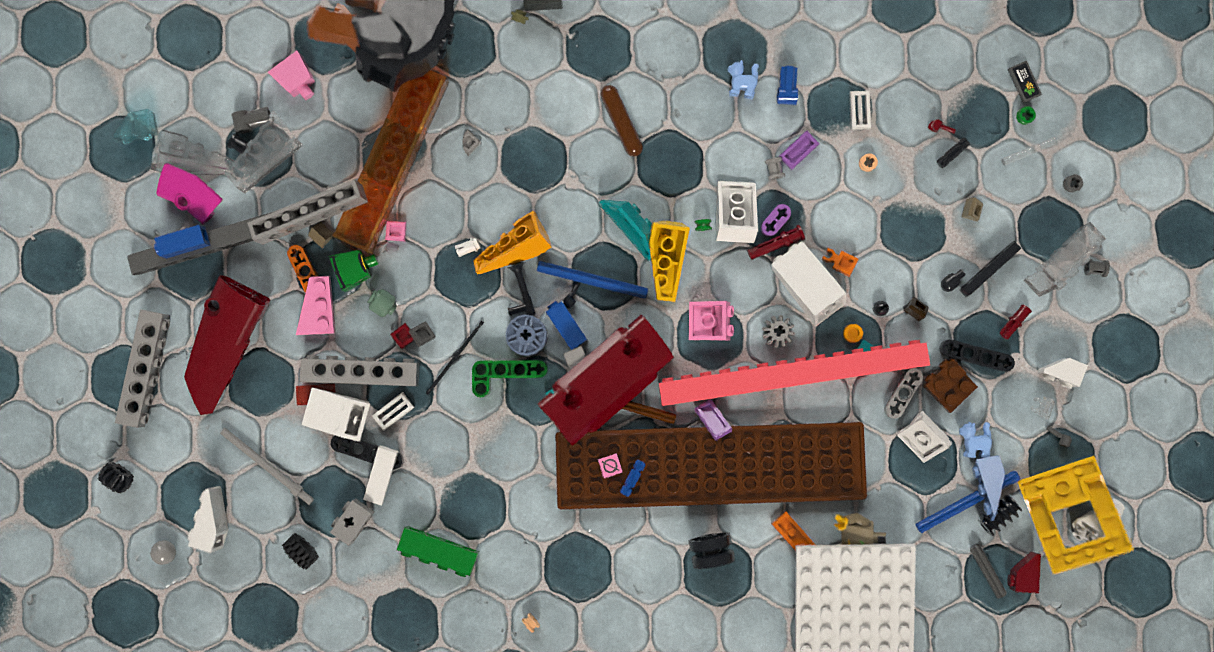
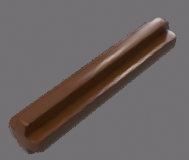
M630 401L622 408L674 424L676 420V414L633 401Z

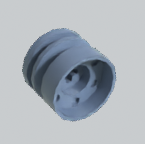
M521 315L509 323L506 328L505 337L512 351L522 356H533L544 349L547 344L548 334L546 327L539 319L531 315ZM525 330H527L528 333L531 334V337H528L527 341H525V338L521 337V334H524Z

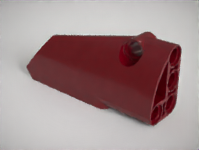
M224 275L219 276L209 298L205 301V309L184 375L188 390L200 415L214 412L250 343V337L258 321L263 318L271 302L267 296ZM212 300L218 302L219 308L213 306Z

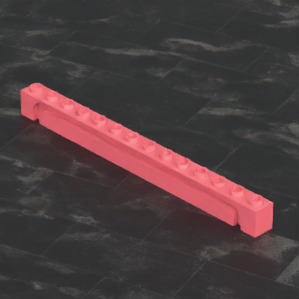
M920 340L908 341L909 345L901 346V342L889 344L890 348L882 349V345L870 347L871 351L864 352L863 348L851 350L852 354L847 355L844 354V351L834 352L833 357L827 358L825 354L815 355L814 360H806V357L795 358L794 363H787V360L776 361L774 366L762 363L757 364L755 369H750L749 366L738 367V371L731 372L730 368L719 370V374L712 375L711 371L700 373V377L695 378L692 377V374L681 376V380L676 381L673 380V377L663 378L662 383H658L661 405H673L929 366L927 342L920 343Z

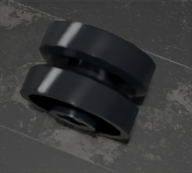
M712 533L688 540L690 551L698 553L692 557L694 569L714 568L735 561L734 551L726 548L732 544L730 533Z

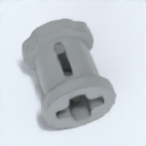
M782 157L771 158L765 161V164L768 165L769 180L785 177L781 166Z

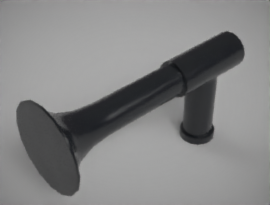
M526 262L508 267L516 276L524 303L508 308L510 316L526 311L527 315L536 314L523 277V265Z

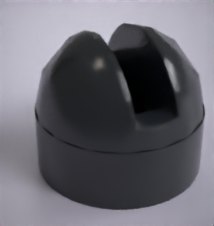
M878 301L873 305V312L877 316H884L889 311V306L884 301ZM885 305L886 308L878 312L877 309Z

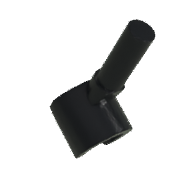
M576 282L572 291L564 298L563 303L568 309L576 303L572 297L581 285L579 282Z

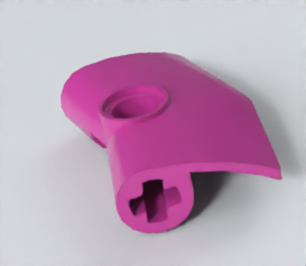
M168 163L164 165L157 186V196L173 202L180 210L188 211L202 225L206 224L214 216V209L223 199L198 176Z

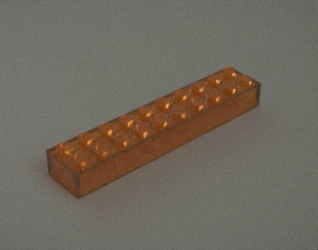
M430 70L424 76L409 80L400 86L358 179V182L363 186L368 202L343 212L332 237L369 254H373L449 85L447 77Z

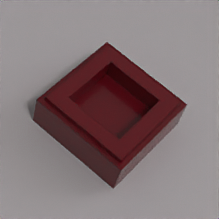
M406 323L390 334L402 350L414 341L409 333L410 327Z

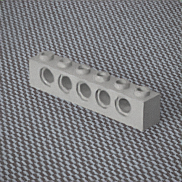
M353 179L250 221L248 226L253 241L264 245L365 204L368 200L362 184Z
M140 310L115 423L141 428L145 427V424L149 421L148 410L154 398L152 394L153 388L158 381L156 374L162 363V357L160 356L162 349L166 345L165 334L170 326V315ZM152 327H154L156 330L153 336L150 335V329ZM147 346L151 347V353L149 355L146 354ZM144 364L147 366V372L145 374H143L141 370ZM139 383L143 385L142 392H138L137 386ZM135 402H137L139 405L137 411L133 409V405Z
M307 355V359H301L300 382L419 386L420 363H414L415 359H403V362H395V358H384V362H378L376 358L365 357L364 361H357V357H345V360H338V356H326V360L319 359V356ZM324 364L326 371L321 375L318 372V367ZM339 365L345 367L343 375H339L337 372ZM360 365L364 367V374L362 376H358L356 373V369ZM378 366L384 369V373L380 377L375 374ZM397 367L403 369V374L399 378L394 374V370Z

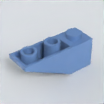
M999 455L977 459L974 467H972L973 476L975 479L978 478L979 494L985 500V513L990 516L991 521L995 519L1005 476Z

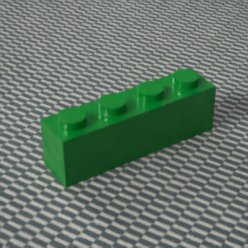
M410 526L404 528L396 549L401 551L400 554L409 558L415 556L419 558L418 561L425 564L432 562L437 564V568L448 571V569L454 570L455 574L461 577L472 574L480 552Z

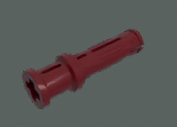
M796 225V228L787 232L782 231L780 236L749 248L747 252L752 261L784 246L788 248L792 243L799 240L804 241L806 240L800 225Z

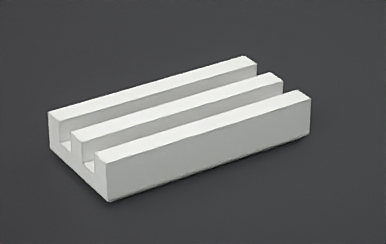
M851 91L849 93L851 130H870V91ZM862 95H865L866 124L864 125L862 116ZM855 96H857L858 125H856Z
M402 392L373 414L372 417L382 430L385 431L415 407L405 396L404 392ZM401 398L404 400L401 404H399L397 407H395L392 411H390V412H389L388 414H386L384 417H382L381 419H379V417H378L379 415H381L383 412H385L387 409H389L392 405H394L396 402H398ZM407 404L408 407L387 424H383L385 420Z

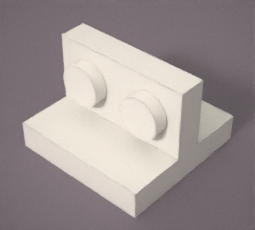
M923 411L916 415L910 425L897 434L923 463L948 449L952 444L949 437Z

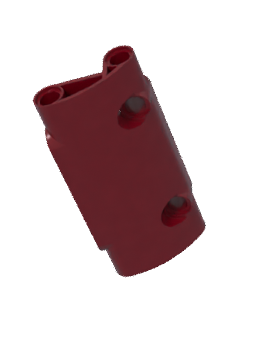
M643 315L638 316L628 325L629 330L624 327L615 330L610 337L554 383L552 387L554 394L550 392L537 403L571 446L576 444L588 432L597 431L657 378L658 372L674 359L666 343Z

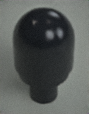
M960 269L957 273L948 274L943 278L940 284L942 290L951 292L956 289L961 283L960 279L966 275L963 270Z

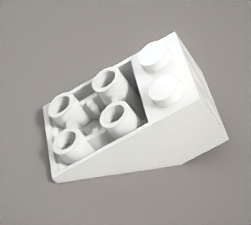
M312 387L302 425L360 442L370 403L369 401Z
M220 486L208 488L202 492L200 497L201 506L194 516V521L196 522L188 535V540H190L189 547L209 553L223 548L229 529Z

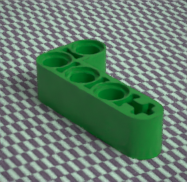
M539 360L477 361L472 367V392L477 397L488 396L491 392V378H543L548 373V366ZM531 363V368H536L538 364H541L544 371H541V375H538L536 371H530L531 375H528V364ZM480 364H484L487 369L483 375L477 372V367ZM499 364H503L506 367L503 375H499L496 372V367ZM518 364H523L525 367V372L522 375H518L515 372V367ZM480 383L486 385L487 389L484 394L477 392V386Z

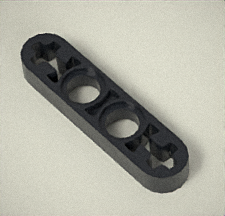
M1015 241L1011 242L964 284L959 291L965 297L971 295L1010 260L1021 247Z
M945 340L939 346L940 353L945 357L997 371L1008 372L1015 366L1014 358L1008 354L956 340ZM951 343L952 348H959L958 352L949 351L947 353L948 350L945 349V345ZM965 348H970L973 352L972 357L969 359L963 356ZM984 353H988L991 356V361L987 364L981 359ZM1006 358L1009 366L1003 368V364L995 363L996 359L1005 360Z
M336 435L331 439L330 443L332 449L336 452L373 464L374 459L371 453L379 447L362 440L359 442ZM342 438L343 443L350 444L349 452L346 451L348 449L346 446L338 448L336 440ZM357 443L363 446L361 454H356L353 451V447ZM399 452L397 454L399 464H395L393 470L399 469L404 463V458Z

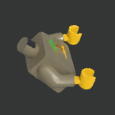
M854 513L845 516H835V520L839 523H835L834 526L841 530L842 545L886 544V532H874V522L861 514Z

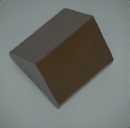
M913 297L903 311L917 321H921L926 317L929 307L916 297Z

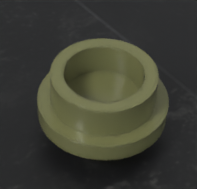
M518 9L515 12L511 11V20L522 24L529 20L526 17V12Z

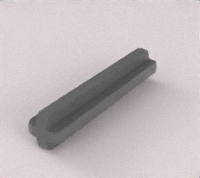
M979 544L972 546L970 551L996 598H1003L1007 592L982 547Z

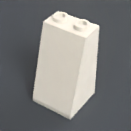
M803 241L799 244H793L787 253L783 256L779 255L773 260V272L815 327L846 304V292Z

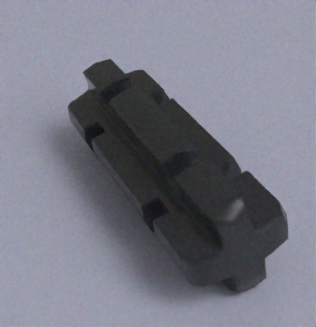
M962 138L944 156H941L936 161L941 168L946 167L949 162L954 160L970 145V142L966 138Z

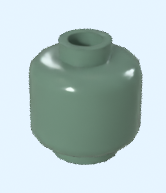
M384 289L374 290L367 301L369 310L380 317H385L387 314L392 315L397 307L394 304L396 301L395 296Z

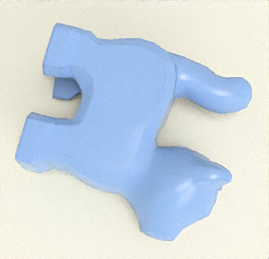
M742 60L728 67V72L732 76V89L729 96L738 97L740 90H744V98H754V90L758 83V64L752 66V75H742L744 71Z
M968 422L959 428V434L964 437V457L976 458V450L980 451L979 457H990L992 439L989 422H985L983 425L984 435L975 436V423L971 424Z

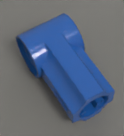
M781 67L777 104H797V67Z

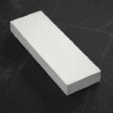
M381 445L378 447L363 500L382 506L398 451Z

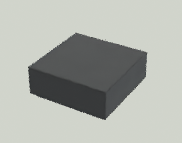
M426 321L409 330L418 347L436 338Z

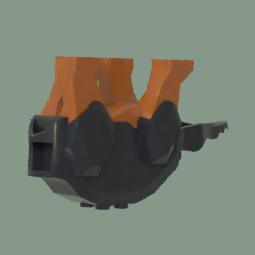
M345 0V4L348 6L363 7L374 12L351 14L340 3H337L332 12L323 6L317 5L307 22L308 37L318 41L348 45L355 52L356 69L363 80L366 82L374 81L389 88L392 92H396L403 83L424 76L437 65L439 59L443 60L447 52L445 48L447 44H452L455 36L453 34L455 24L453 23L454 0Z

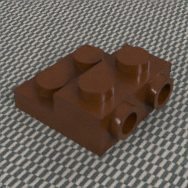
M945 359L938 365L940 369L937 372L930 373L924 379L926 382L922 386L948 413H952L978 386L966 375L967 372L954 359Z

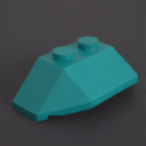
M599 201V206L649 262L651 260L649 238L652 227L650 220L642 218L640 215L641 210L636 204L631 205L627 201Z

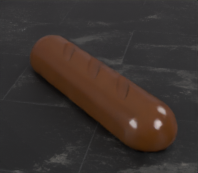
M613 85L604 86L600 96L626 153L633 157L640 155L643 151V144L617 88Z

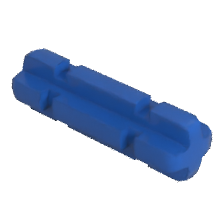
M636 460L633 466L634 469H631L625 481V486L623 485L620 493L627 497L630 496L632 487H635L641 475L640 472L645 468V463L640 460Z

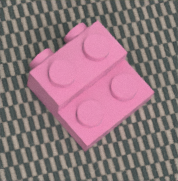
M689 302V340H730V336L734 335V327L730 325V317L734 316V307L730 306V302Z

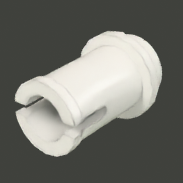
M472 237L469 241L455 246L459 257L473 251L478 252V249L481 248L478 239H473Z

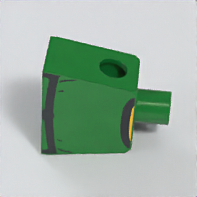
M361 250L329 256L341 290L345 292L371 278L372 274L369 268L379 265L375 254L365 257Z

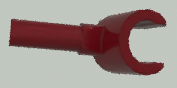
M939 119L931 121L928 129L935 133L939 129L953 134L956 132V129L945 126Z

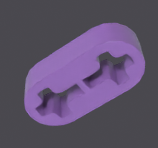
M778 205L761 225L763 235L771 237L785 224L791 216V210L787 205ZM784 209L786 217L782 216L777 220L776 217L779 214L777 210L781 211ZM774 221L776 223L773 226L774 232L771 230L767 232L765 224L770 225Z

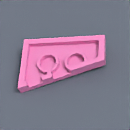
M311 276L308 281L296 335L335 333L330 276Z

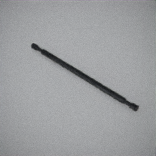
M482 320L437 377L431 388L427 390V395L431 393V390L438 384L478 332L479 328L484 324Z

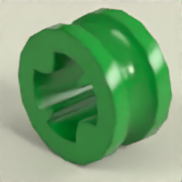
M1029 106L1023 107L1016 113L1017 121L1023 125L1033 122L1036 118L1035 110ZM1025 112L1027 113V115H1030V118H1028L1027 120L1024 116H1022V114Z
M711 219L694 221L697 225L695 231L712 230L710 226Z

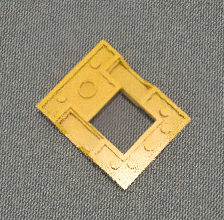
M1095 456L1018 481L1054 575L1134 551ZM1090 500L1105 537L1066 549L1052 512Z

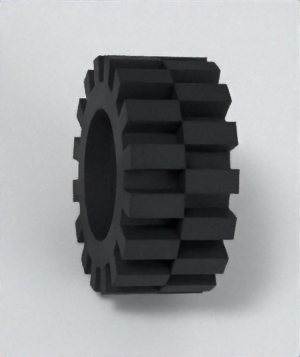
M297 533L293 534L282 544L284 552L302 569L307 570L319 557L314 547L310 546V543L305 538H302L301 535H297Z

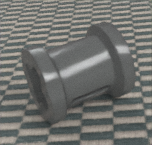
M1087 259L1084 266V273L1088 276L1097 274L1107 277L1110 270L1108 260L1099 262Z

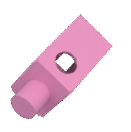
M295 51L268 71L293 97L301 94L304 100H308L314 95L309 86L314 84L315 80L304 58L298 51Z

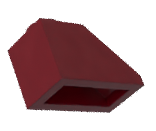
M1030 551L1010 569V574L1007 577L1009 589L1015 592L1039 593L1041 554Z

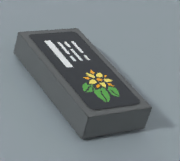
M1027 60L1007 69L1022 103L1042 95Z

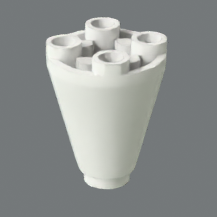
M1112 499L1120 518H1122L1123 511L1125 510L1124 505L1119 500ZM1094 509L1076 518L1072 523L1074 529L1072 534L1079 541L1083 540L1086 543L1105 537Z

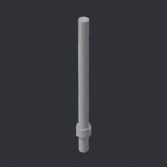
M224 428L220 434L290 489L291 494L295 497H300L308 505L314 501L303 490L302 486L292 482L228 429Z

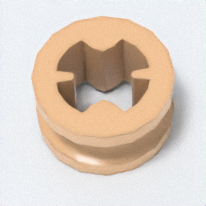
M870 153L865 154L859 160V167L866 172L872 171L878 164L876 156ZM866 158H868V160H872L873 163L870 164L871 167H868V165L865 166L864 162L866 161Z
M528 613V617L523 618L522 622L533 633L536 627H540V624L531 613Z

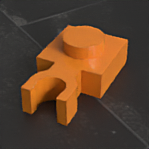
M827 248L826 252L831 253L832 257L826 258L823 256L822 260L827 263H834L832 269L850 277L859 259L842 250L837 255L834 250Z

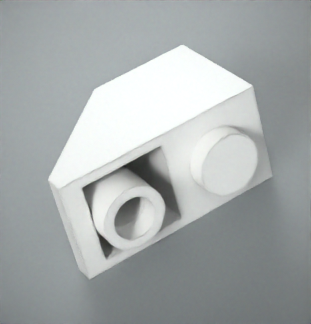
M1064 358L1038 369L1037 373L1042 374V378L1051 382L1056 380L1061 382V386L1072 389V387H1080L1088 365L1071 358Z

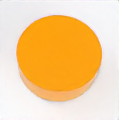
M857 324L847 325L843 330V337L849 343L859 342L863 337V330Z

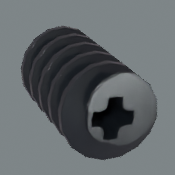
M1009 495L1003 497L1004 501L999 500L994 520L991 521L989 515H979L980 520L978 519V522L992 537L995 536L993 529L1000 532V524L1007 527L1005 520L1012 523L1011 515L1018 518L1017 511L1022 512L1017 502Z

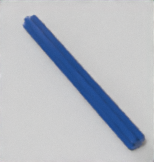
M539 261L537 265V271L643 299H646L648 294V288L544 261Z
M1012 471L1004 476L1002 490L1020 480V476L1016 471ZM977 490L916 523V528L920 533H923L984 500V497H981Z

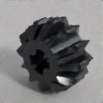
M114 462L106 463L98 474V480L101 484L112 492L116 491L117 493L126 492L134 481V476L130 470Z

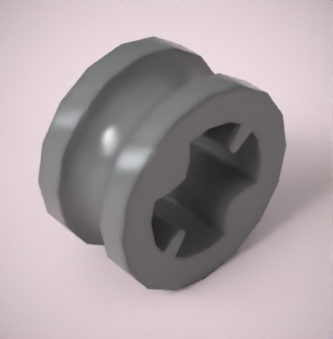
M1076 174L1070 175L1064 179L1063 187L1067 192L1079 191L1083 187V179ZM1075 180L1077 183L1071 187L1070 183Z

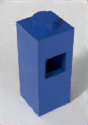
M196 225L154 238L156 243L154 244L155 252L159 257L166 259L210 246L206 227L202 225Z
M555 301L547 307L549 309L546 311L547 315L571 350L588 341L562 301L560 303Z

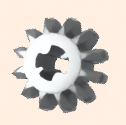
M780 315L778 322L775 316L771 317L772 323L768 320L765 321L768 327H763L762 331H767L768 334L762 337L770 338L767 341L768 345L774 341V347L777 348L779 342L782 347L786 346L785 341L788 343L792 342L788 335L794 336L795 332L789 331V329L794 328L793 324L787 325L790 321L789 318L782 322L783 316ZM780 327L783 333L776 336L777 333H774V329Z

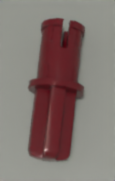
M1021 304L1015 314L1009 316V321L999 332L1000 336L1006 340L1009 339L1018 327H1022V322L1032 310L1026 305Z

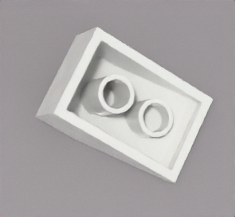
M718 181L716 241L754 243L758 232L756 183Z

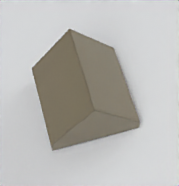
M974 197L966 199L961 217L978 221L983 203Z
M319 222L311 227L308 236L323 249L335 234L322 222Z

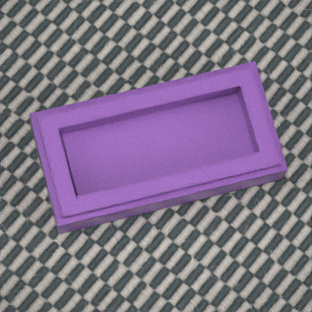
M806 130L779 157H782L785 165L790 170H793L820 143Z
M711 399L695 407L694 411L715 441L732 432L731 426Z

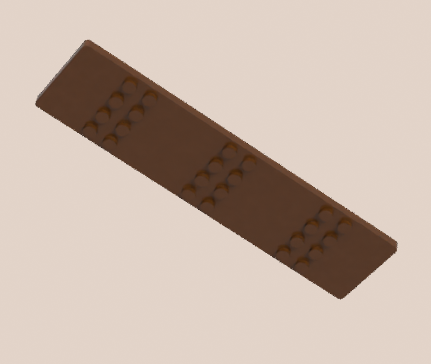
M862 422L731 426L732 432L716 441L706 427L598 430L592 433L588 432L573 446L560 432H557L555 435L557 506L560 510L865 500L867 498L864 424ZM617 453L622 473L604 478L598 459ZM636 460H640L645 463V468L640 472L641 475L635 487H632V492L627 497L621 494L620 490L623 485L625 486V481L631 469H634L633 466Z

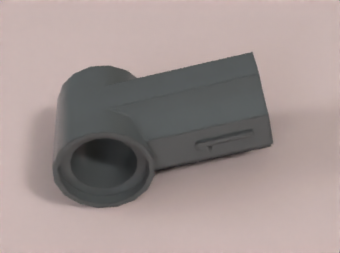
M268 107L252 111L241 110L231 114L237 134L249 133L253 131V128L273 124L272 115Z

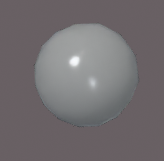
M162 540L152 546L150 555L155 563L159 565L168 564L174 560L176 549L171 542Z

